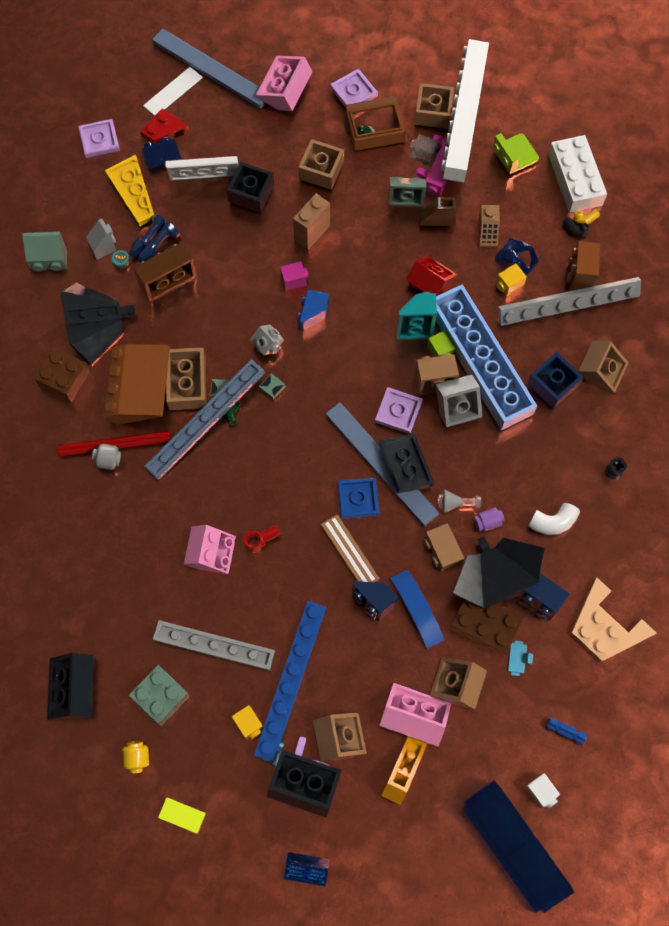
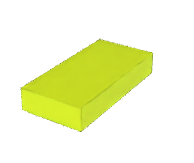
M166 798L158 818L198 834L206 813Z

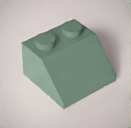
M390 177L388 205L423 207L426 192L425 179L418 177Z
M60 232L23 233L26 262L30 270L39 272L42 270L59 271L67 269V248Z

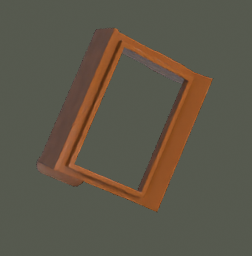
M397 96L346 105V117L343 118L346 132L351 135L354 151L407 142L408 138L399 110ZM392 107L398 128L358 135L353 118L354 113Z

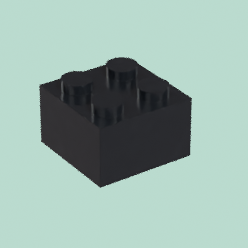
M240 162L227 189L228 202L261 213L274 186V173Z

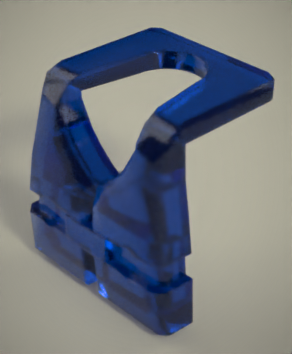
M510 238L504 245V248H501L495 256L496 261L518 264L526 276L539 261L533 246L521 240L517 241L514 238ZM529 251L531 257L529 267L518 258V253Z

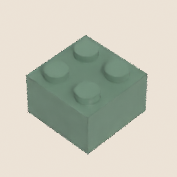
M159 665L129 694L160 726L190 697Z

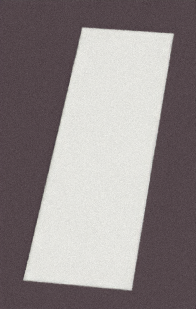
M189 67L143 106L156 115L162 108L165 110L203 77Z

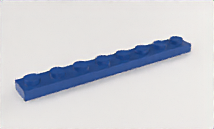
M307 601L254 754L255 757L272 763L275 761L326 612L325 606Z

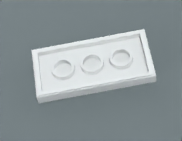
M237 156L165 161L171 181L234 176L239 166Z

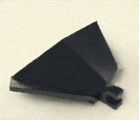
M78 283L73 284L60 294L69 345L90 365L123 334L122 316L126 318L135 317L134 305L120 307L116 298Z
M483 536L477 539L483 553L467 555L453 594L481 609H485L500 601L504 603L521 595L522 590L540 581L546 550L544 547L502 538L491 549Z

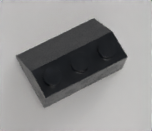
M69 653L50 658L47 720L91 717L93 709V655Z
M282 750L268 787L267 797L327 818L342 770Z

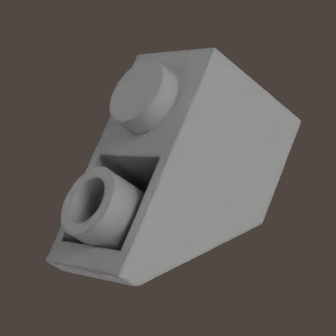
M101 218L86 236L88 245L97 260L116 251L114 246L116 240L113 236V231L110 225H105Z

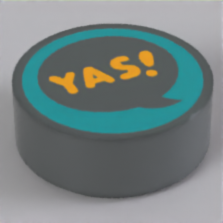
M117 250L112 254L111 260L116 268L124 269L129 266L130 257L126 251Z

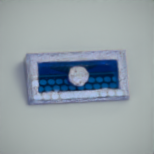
M289 852L284 879L326 887L330 860Z

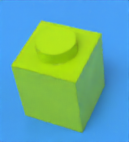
M445 330L428 338L427 347L433 357H438L441 354L452 355L455 353L456 348Z

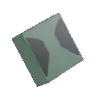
M271 373L259 386V389L274 400L286 385Z
M212 379L210 398L212 399L229 380Z

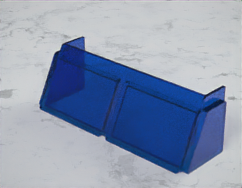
M495 780L464 801L466 806L460 810L464 811L532 907L533 910L531 911L533 913L538 911L545 913L574 893L570 883Z

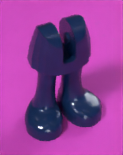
M155 214L152 217L151 227L142 239L136 238L129 255L134 259H138L139 263L147 261L156 254V250L167 237L170 236L176 239L181 234L172 223L166 222L162 216ZM159 229H161V231H160V232L158 233V235L152 240V242H151L150 244H148V243L150 242V240L152 239V237L155 235V233H156Z

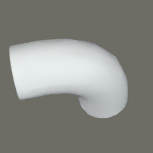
M563 503L558 513L554 516L546 515L537 510L528 527L545 535L560 534L574 524L580 511L569 503Z

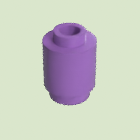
M496 507L480 512L478 516L474 517L478 531L483 530L484 532L502 526V521H504L502 511L497 510Z

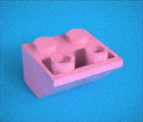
M209 525L192 526L184 565L198 570L229 574L236 536Z

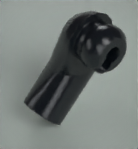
M570 217L563 221V224L573 235L584 236L590 229L586 223L581 224V226L575 225Z

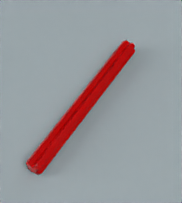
M161 431L63 444L57 446V453L59 456L93 452L94 449H98L100 444L126 448L163 443L171 440L170 431Z

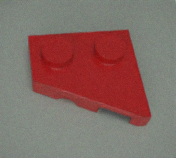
M162 108L140 133L141 136L156 144L163 139L173 137L176 132L181 130L185 132L189 128L186 123Z

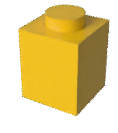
M515 263L498 274L496 285L501 292L508 296L524 285L527 276Z
M250 705L232 716L246 740L248 738L253 740L262 733L260 730L263 729V726Z

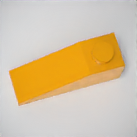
M407 737L381 796L401 805L427 743L413 737Z

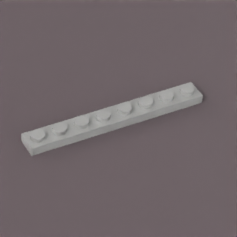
M639 277L498 306L499 323L502 326L639 297L641 295V280Z

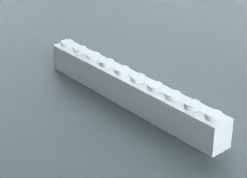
M469 39L468 46H464L463 57L466 58H462L460 66L463 70L459 72L458 81H461V83L457 82L456 93H459V95H455L453 106H456V108L453 107L451 118L454 121L450 120L448 130L452 133H448L446 144H449V147L445 146L444 157L447 160H443L441 171H444L443 179L459 182L465 181L489 46L488 42Z

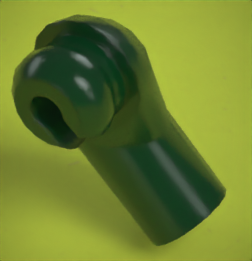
M240 399L225 413L229 425H235L238 422L235 413L240 406Z

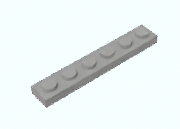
M160 620L153 637V641L267 671H270L275 655V650Z

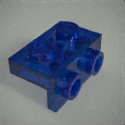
M169 136L160 139L161 143L154 144V142L144 144V148H141L148 170L165 165V161L182 159L175 138L171 139Z

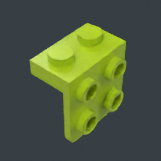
M502 133L495 136L492 148L509 174L538 162L539 156L524 134L520 133L507 140Z

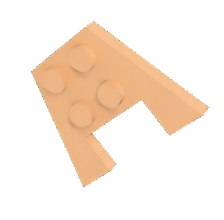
M596 578L571 635L596 659L602 662L657 633L642 619L628 633L599 606L611 590Z

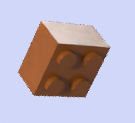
M578 241L576 248L573 247L572 256L568 260V267L571 268L567 276V283L570 284L569 291L595 285L599 276L601 243Z

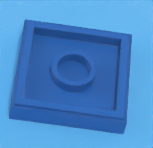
M376 477L337 481L341 519L380 515Z

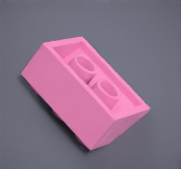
M276 56L256 94L257 98L277 110L293 111L313 72L306 58L300 56Z
M393 683L379 726L439 747L446 728L451 703Z

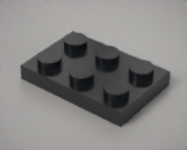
M415 434L380 440L379 446L397 493L433 487L434 480Z

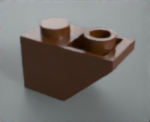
M438 197L420 211V226H456V197Z

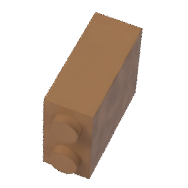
M315 194L293 218L294 241L307 250L330 227V203L318 194Z

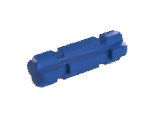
M553 717L549 719L547 729L553 732L556 730L557 734L570 740L574 739L580 745L585 743L586 733L582 731L577 732V729L563 722L558 723L559 720Z

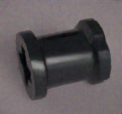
M614 458L606 467V475L611 479H619L623 472L626 471L627 463L623 458Z

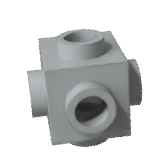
M264 325L258 327L250 341L257 347L260 353L268 355L277 353L284 339L271 325Z

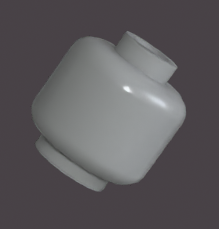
M100 444L98 449L93 450L92 460H95L97 468L113 470L116 466L119 467L121 452L117 446Z

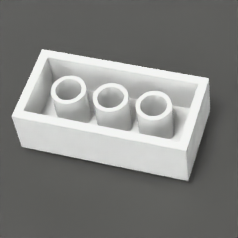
M583 135L552 142L548 156L569 213L603 206L607 192L586 136Z

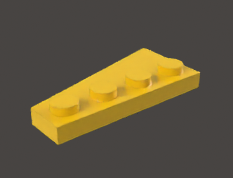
M136 155L106 169V175L138 225L142 226L151 221L154 212Z

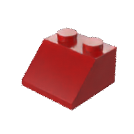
M426 256L415 261L405 280L410 282V285L415 289L436 293V296L447 290L457 277V274L430 256Z

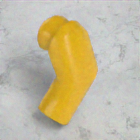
M596 209L587 215L583 214L580 210L575 211L573 214L574 221L580 224H590L600 217V213Z

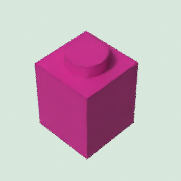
M301 261L280 267L285 291L306 286V278H309L307 268H303Z

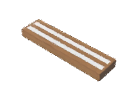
M335 515L322 523V529L356 581H379L380 578L339 516Z

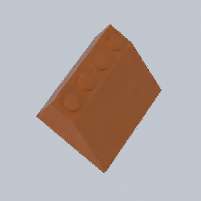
M125 344L112 347L104 418L120 425L163 417L169 345Z

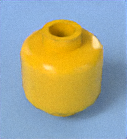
M143 741L128 742L122 748V766L124 769L130 770V773H141L143 768L149 765V749L147 745L143 744Z

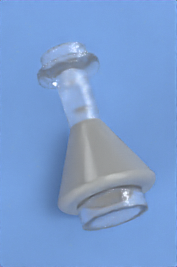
M444 490L443 493H438L437 506L438 509H442L443 513L459 506H474L475 510H477V508H481V496L475 494V498H461Z

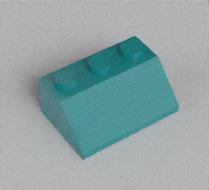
M422 292L416 294L399 311L396 339H428L433 336L437 317L436 293Z

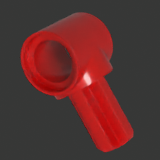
M274 525L262 532H259V530L247 532L243 539L246 550L250 553L260 551L262 547L266 546L265 542L281 535L277 525ZM250 539H257L258 543L251 546L248 544Z

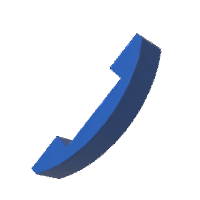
M406 570L391 577L390 580L396 592L402 598L426 649L444 641L445 639L440 627L410 572Z

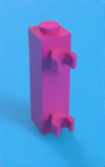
M434 134L431 147L435 149L440 148V151L430 172L419 167L416 177L425 179L426 192L440 197L448 179H443L444 171H441L443 160H447L444 157L445 146L449 147V144H446L447 136L443 139L441 136Z

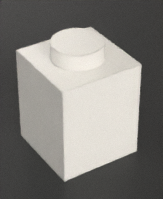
M545 773L525 786L540 808L546 806L549 809L558 802L556 798L560 793Z

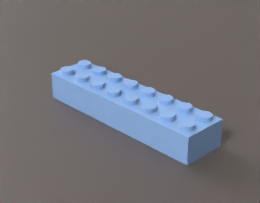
M463 284L436 296V323L441 331L445 330L455 346V355L467 375H473L480 386L481 398L500 430L534 415L537 408L535 401Z

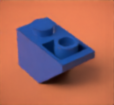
M308 290L307 295L303 296L301 303L303 311L299 312L297 323H300V330L304 331L326 318L329 305L328 293Z

